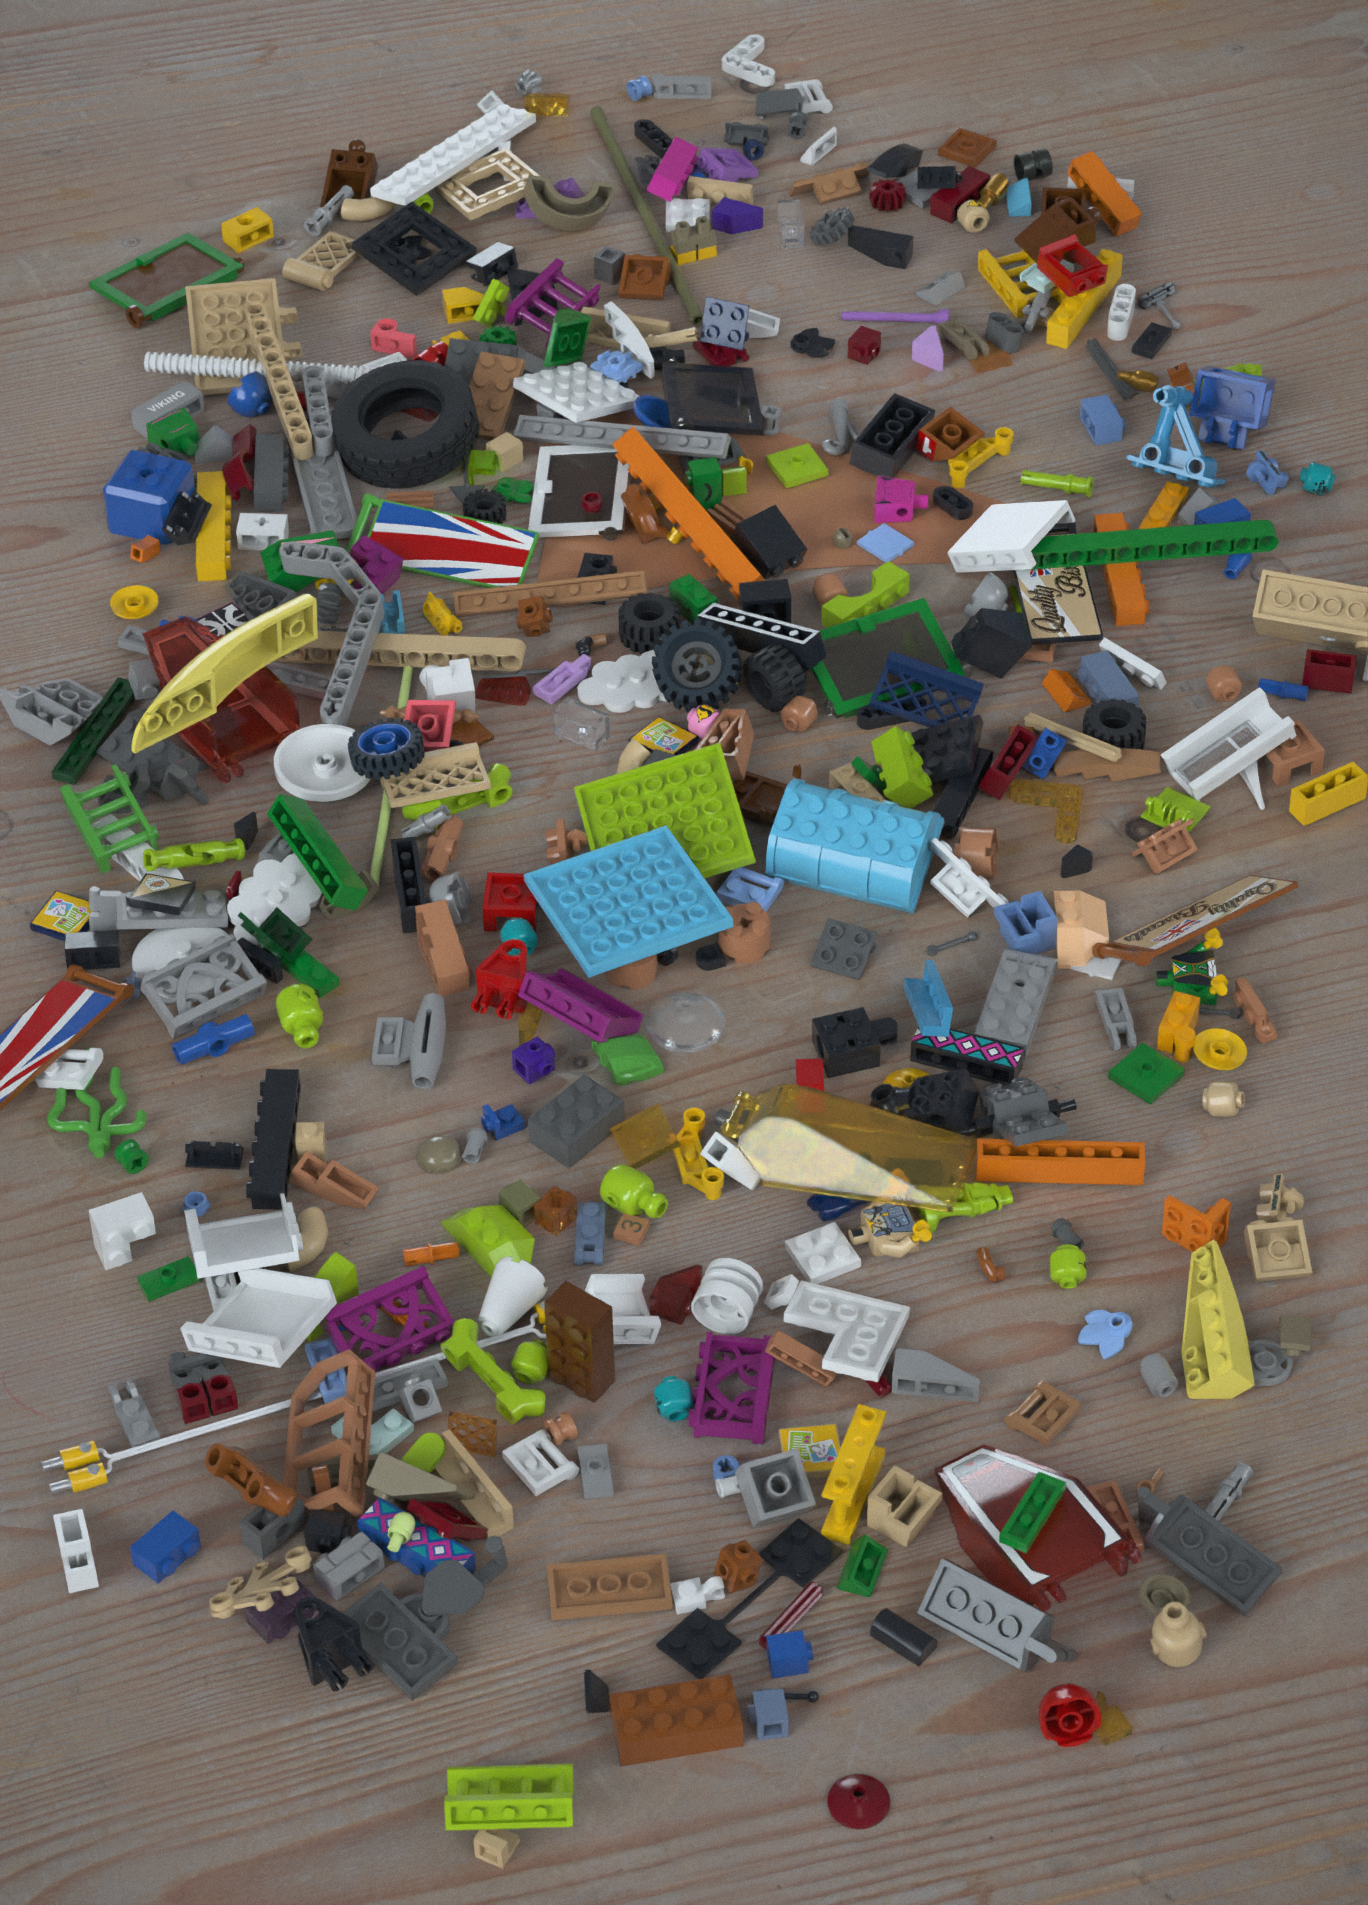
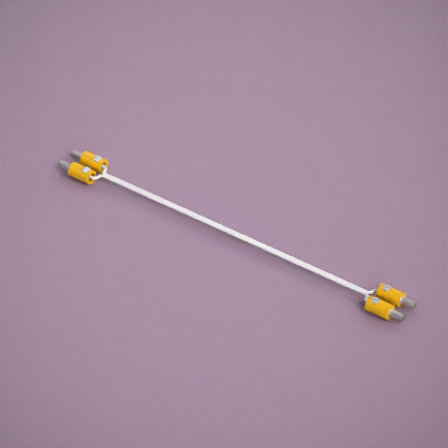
M545 1301L533 1306L534 1314L530 1318V1325L503 1333L500 1336L477 1341V1345L482 1348L531 1332L536 1333L540 1338L546 1339L545 1325L543 1326L544 1334L540 1333L538 1329L533 1328L535 1318L539 1325L545 1324ZM441 1352L376 1372L375 1379L434 1359L440 1361L447 1358ZM320 1390L313 1392L306 1402L321 1398ZM291 1399L114 1454H108L103 1448H97L94 1440L60 1450V1457L41 1462L42 1469L46 1472L63 1467L66 1472L100 1461L99 1452L104 1457L109 1458L106 1470L103 1463L100 1462L68 1472V1479L49 1484L52 1494L72 1489L73 1494L107 1484L106 1474L111 1471L114 1461L288 1408L291 1405Z

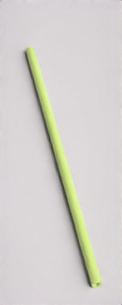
M405 666L403 668L397 705L399 709L407 706L414 667ZM385 789L370 872L371 877L378 886L391 806Z

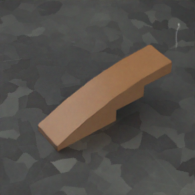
M1120 748L1121 759L1112 762L1080 749L1061 752L1056 759L1054 770L1057 777L1082 772L1085 780L1109 775L1111 781L1116 782L1160 773L1162 757L1161 752Z

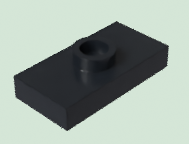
M1151 322L1133 344L1131 353L1153 359L1172 335V328Z
M243 937L237 941L259 974H262V976L276 984L283 979L280 959Z

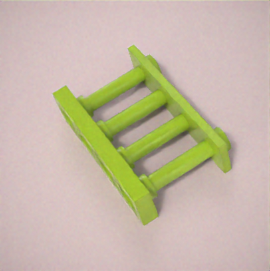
M573 1764L447 1767L448 1796H445L444 1799L445 1830L573 1827Z

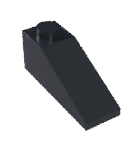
M853 225L848 228V246L884 266L906 269L913 255V236Z

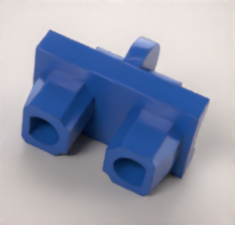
M1045 728L1023 763L1022 768L1044 780L1067 740Z

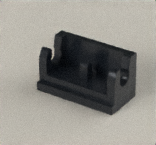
M500 242L493 244L466 261L467 267L474 269L477 273L471 275V278L483 283L484 286L490 285L492 279L498 280L507 274V267L518 268L514 247Z
M184 491L179 492L161 530L178 546L195 543L212 504L206 502L194 491H192L191 497Z
M119 930L66 933L65 957L67 970L72 964L81 966L83 970L120 968Z

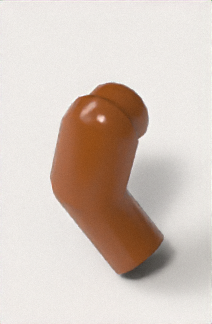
M986 1247L978 1248L976 1250L978 1264L988 1281L996 1283V1281L1005 1280V1268L1003 1266H994L989 1249Z

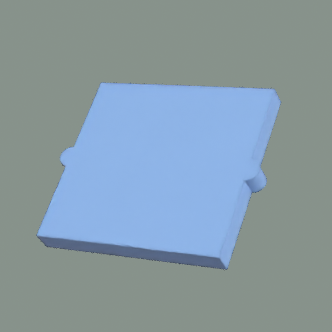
M883 523L873 531H868L867 535L857 540V545L886 563L898 556H902L905 551L914 546V541Z

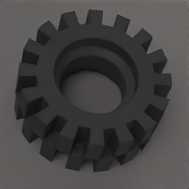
M478 489L476 494L470 492L469 496H466L463 501L464 517L503 524V521L506 520L505 498L500 492L496 494V490L488 492V489H484V492H480V489Z

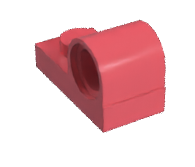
M390 318L381 319L370 331L372 350L389 354L400 352L404 357L408 358L416 356V335L398 332V325L395 320Z

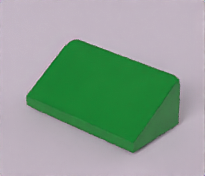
M865 1534L860 1536L851 1546L836 1588L870 1597L888 1549Z

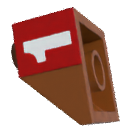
M950 406L919 429L915 449L932 462L954 459L981 439L985 432Z

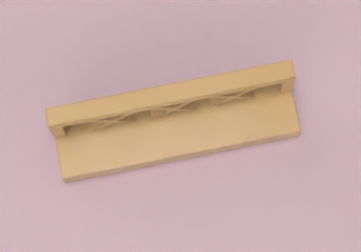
M583 307L581 313L592 317L589 332H595V334L587 336L586 343L621 349V344L614 338H606L610 335L613 336V327L605 322V310ZM626 314L643 338L648 337L650 334L656 336L670 333V322Z
M449 1429L443 1432L442 1438L447 1447L446 1454L432 1472L441 1479L475 1493L473 1499L456 1500V1502L467 1516L488 1528L485 1535L486 1539L491 1536L499 1537L514 1529L512 1505Z

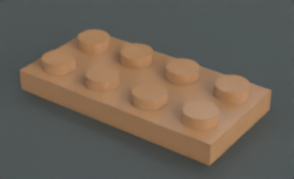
M480 352L469 385L479 420L478 439L491 441L503 434L517 389L513 387L514 378L522 377L526 365L524 359Z
M666 1553L546 1564L552 1621L672 1609Z

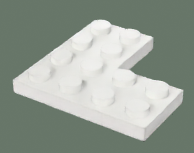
M801 1280L784 1312V1322L795 1324L799 1327L819 1330L824 1333L835 1334L823 1358L822 1369L878 1382L909 1318L910 1307Z

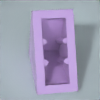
M934 325L930 326L912 342V360L939 372L943 371V349L936 326Z

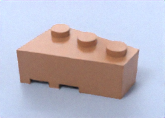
M446 899L415 906L418 945L438 994L446 996L470 990L469 979L473 978L472 967L470 963L465 961V951L463 945H460Z

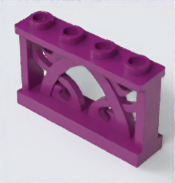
M563 968L558 969L557 973L541 975L534 971H527L518 994L519 997L600 1043L607 1042L609 1037L638 1033L644 1017L642 1012Z
M423 1265L334 1306L320 1324L325 1333H328L338 1353L348 1349L352 1351L353 1345L358 1340L363 1341L360 1353L368 1349L372 1352V1356L362 1361L376 1372L378 1368L385 1365L390 1367L402 1360V1357L410 1353L412 1355L421 1353L429 1344L436 1341L437 1343L446 1341L452 1336L455 1320L449 1314ZM422 1289L430 1304L419 1305L417 1290ZM401 1299L403 1302L401 1307L406 1305L408 1307L397 1308L393 1305V1301ZM383 1307L386 1311L395 1315H408L406 1325L399 1338L385 1337L370 1332L376 1324L378 1308ZM429 1311L436 1314L439 1319L438 1325L429 1329L425 1328L423 1323L432 1319L426 1315L418 1316V1312ZM366 1314L371 1320L363 1328L361 1326L365 1324V1321H361L359 1317ZM341 1325L353 1335L348 1343H346L338 1329Z
M707 1332L706 1341L700 1342L699 1359H703L702 1364H697L695 1380L699 1381V1387L694 1386L692 1393L693 1402L696 1404L695 1409H690L689 1426L694 1427V1438L711 1436L752 1440V1444L764 1445L775 1357L765 1352L771 1336L764 1335V1339L713 1335V1332ZM716 1352L733 1353L736 1359L731 1361L727 1354L722 1353L724 1359L717 1361L714 1359V1354ZM710 1367H711V1368L714 1369L715 1371L712 1372V1373L709 1375V1373H710ZM744 1369H747L748 1373L756 1371L757 1374L755 1376H748ZM738 1372L740 1379L745 1384L755 1387L757 1390L741 1393L732 1403L719 1391L717 1385L728 1376ZM706 1393L708 1394L709 1398L711 1399L710 1401H707V1402H705V1400H706ZM745 1400H749L753 1403L751 1406H746L743 1403L742 1408L739 1407V1405ZM709 1410H713L716 1412L713 1415V1419L721 1417L724 1412L727 1416L720 1421L706 1419L705 1414ZM733 1418H734V1419L739 1420V1421H741V1422H732V1420H733Z

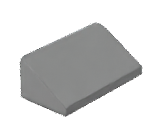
M961 272L942 274L919 289L916 295L933 305H939L965 288Z

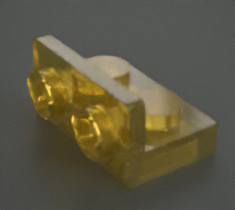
M533 93L526 94L525 110L527 112L534 113L536 116H568L569 94Z

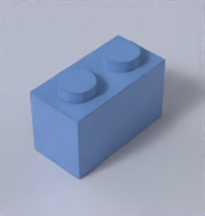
M1108 395L1082 399L1080 419L1095 445L1122 441V434L1126 427L1123 417H1120L1116 404L1111 402Z

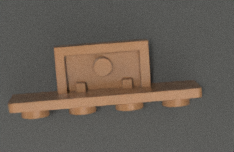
M858 163L849 169L839 168L833 171V173L827 175L821 173L808 180L799 179L792 184L789 195L792 197L815 191L820 205L859 195L862 190L857 179L869 175L870 172L867 169L871 163Z

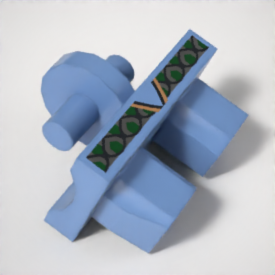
M1257 450L1255 462H1251L1248 465L1247 477L1250 481H1258L1267 494L1273 495L1276 488L1285 487L1289 476L1286 472H1279L1278 462L1275 458H1269L1264 451Z

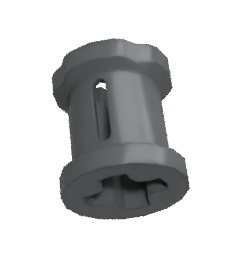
M798 111L790 114L789 125L787 126L789 137L793 139L804 137L806 134L805 126L808 122V117L805 113Z

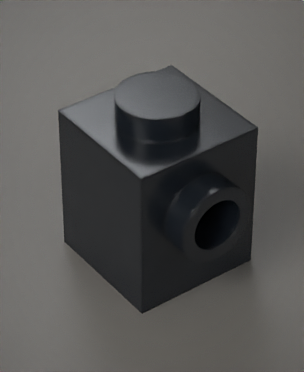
M310 1509L304 1531L305 1545L308 1551L321 1554L331 1553L339 1547L343 1539L351 1536V1526H347L346 1513Z

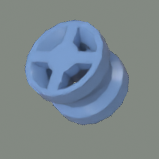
M644 75L638 77L636 81L630 80L626 84L628 95L633 101H638L642 96L647 97L652 94L651 83Z

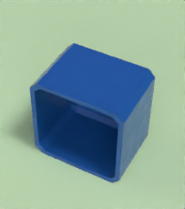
M129 451L102 488L109 531L113 534L140 540L150 535L158 539L160 544L163 545L173 543L174 541L161 529L178 493L184 491L191 497L192 491L195 492L191 464L187 461L142 451Z

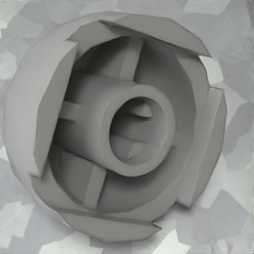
M989 572L972 595V602L967 603L963 613L971 618L981 608L1006 611L1009 604L1006 603L1008 591L1004 582Z
M459 872L446 874L436 879L429 889L428 897H426V904L446 899L454 925L470 922L473 912H468V904L472 903L469 886L463 876L458 877Z

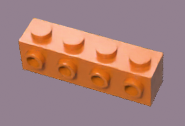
M1093 151L1072 159L1067 175L1078 189H1087L1086 199L1092 207L1100 209L1102 220L1113 234L1119 236L1137 228L1142 216L1139 207L1133 203L1127 192L1118 184L1114 175L1107 170L1103 161Z

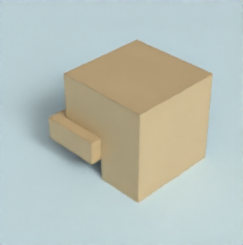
M894 1465L868 1496L867 1526L908 1547L933 1517V1511L942 1501V1493L919 1480L914 1483L913 1475Z

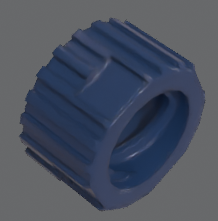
M750 139L743 146V152L750 160L756 161L763 156L764 147L759 141ZM757 146L756 150L751 153V149Z

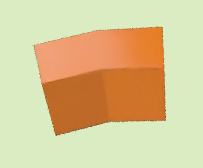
M147 535L141 541L132 544L130 558L140 563L151 560L161 552L159 540Z

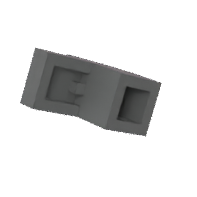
M137 763L128 777L131 783L129 788L139 807L143 808L147 803L146 791L150 785V777H148L147 765ZM108 774L103 783L113 780L115 777ZM119 788L98 797L99 806L121 798L123 794ZM128 805L111 813H130L132 810Z

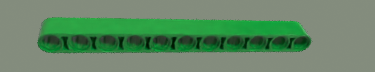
M1269 520L1044 536L1031 550L1036 565L1032 569L1025 570L1268 552L1278 546L1279 540L1274 524Z

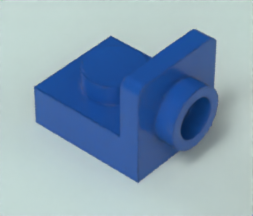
M488 1104L482 1106L483 1117H481V1124L484 1130L490 1132L496 1141L525 1129V1121L513 1104L493 1111Z

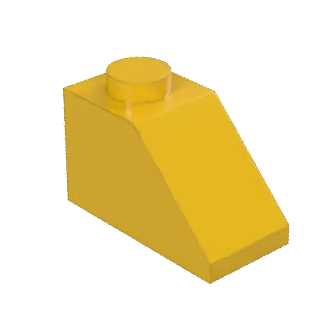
M466 287L442 290L443 309L447 323L472 321L484 294Z

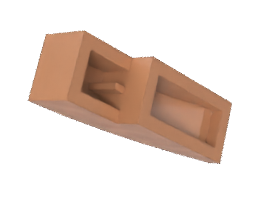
M308 1151L305 1152L293 1168L288 1180L290 1183L320 1198L363 1210L366 1209L379 1190V1187L333 1159L327 1164Z

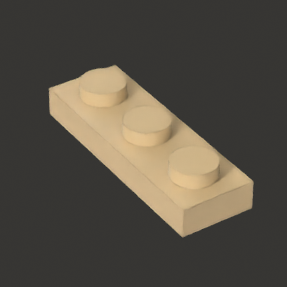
M693 176L688 178V199H710V202L719 203L723 197L743 203L753 204V185Z

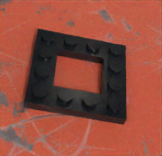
M410 202L354 240L351 249L416 296L475 256L477 252L475 246L414 202ZM411 230H414L440 249L439 252L417 267L388 247Z

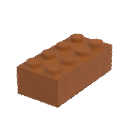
M731 1674L609 1694L610 1719L621 1767L743 1746V1723Z

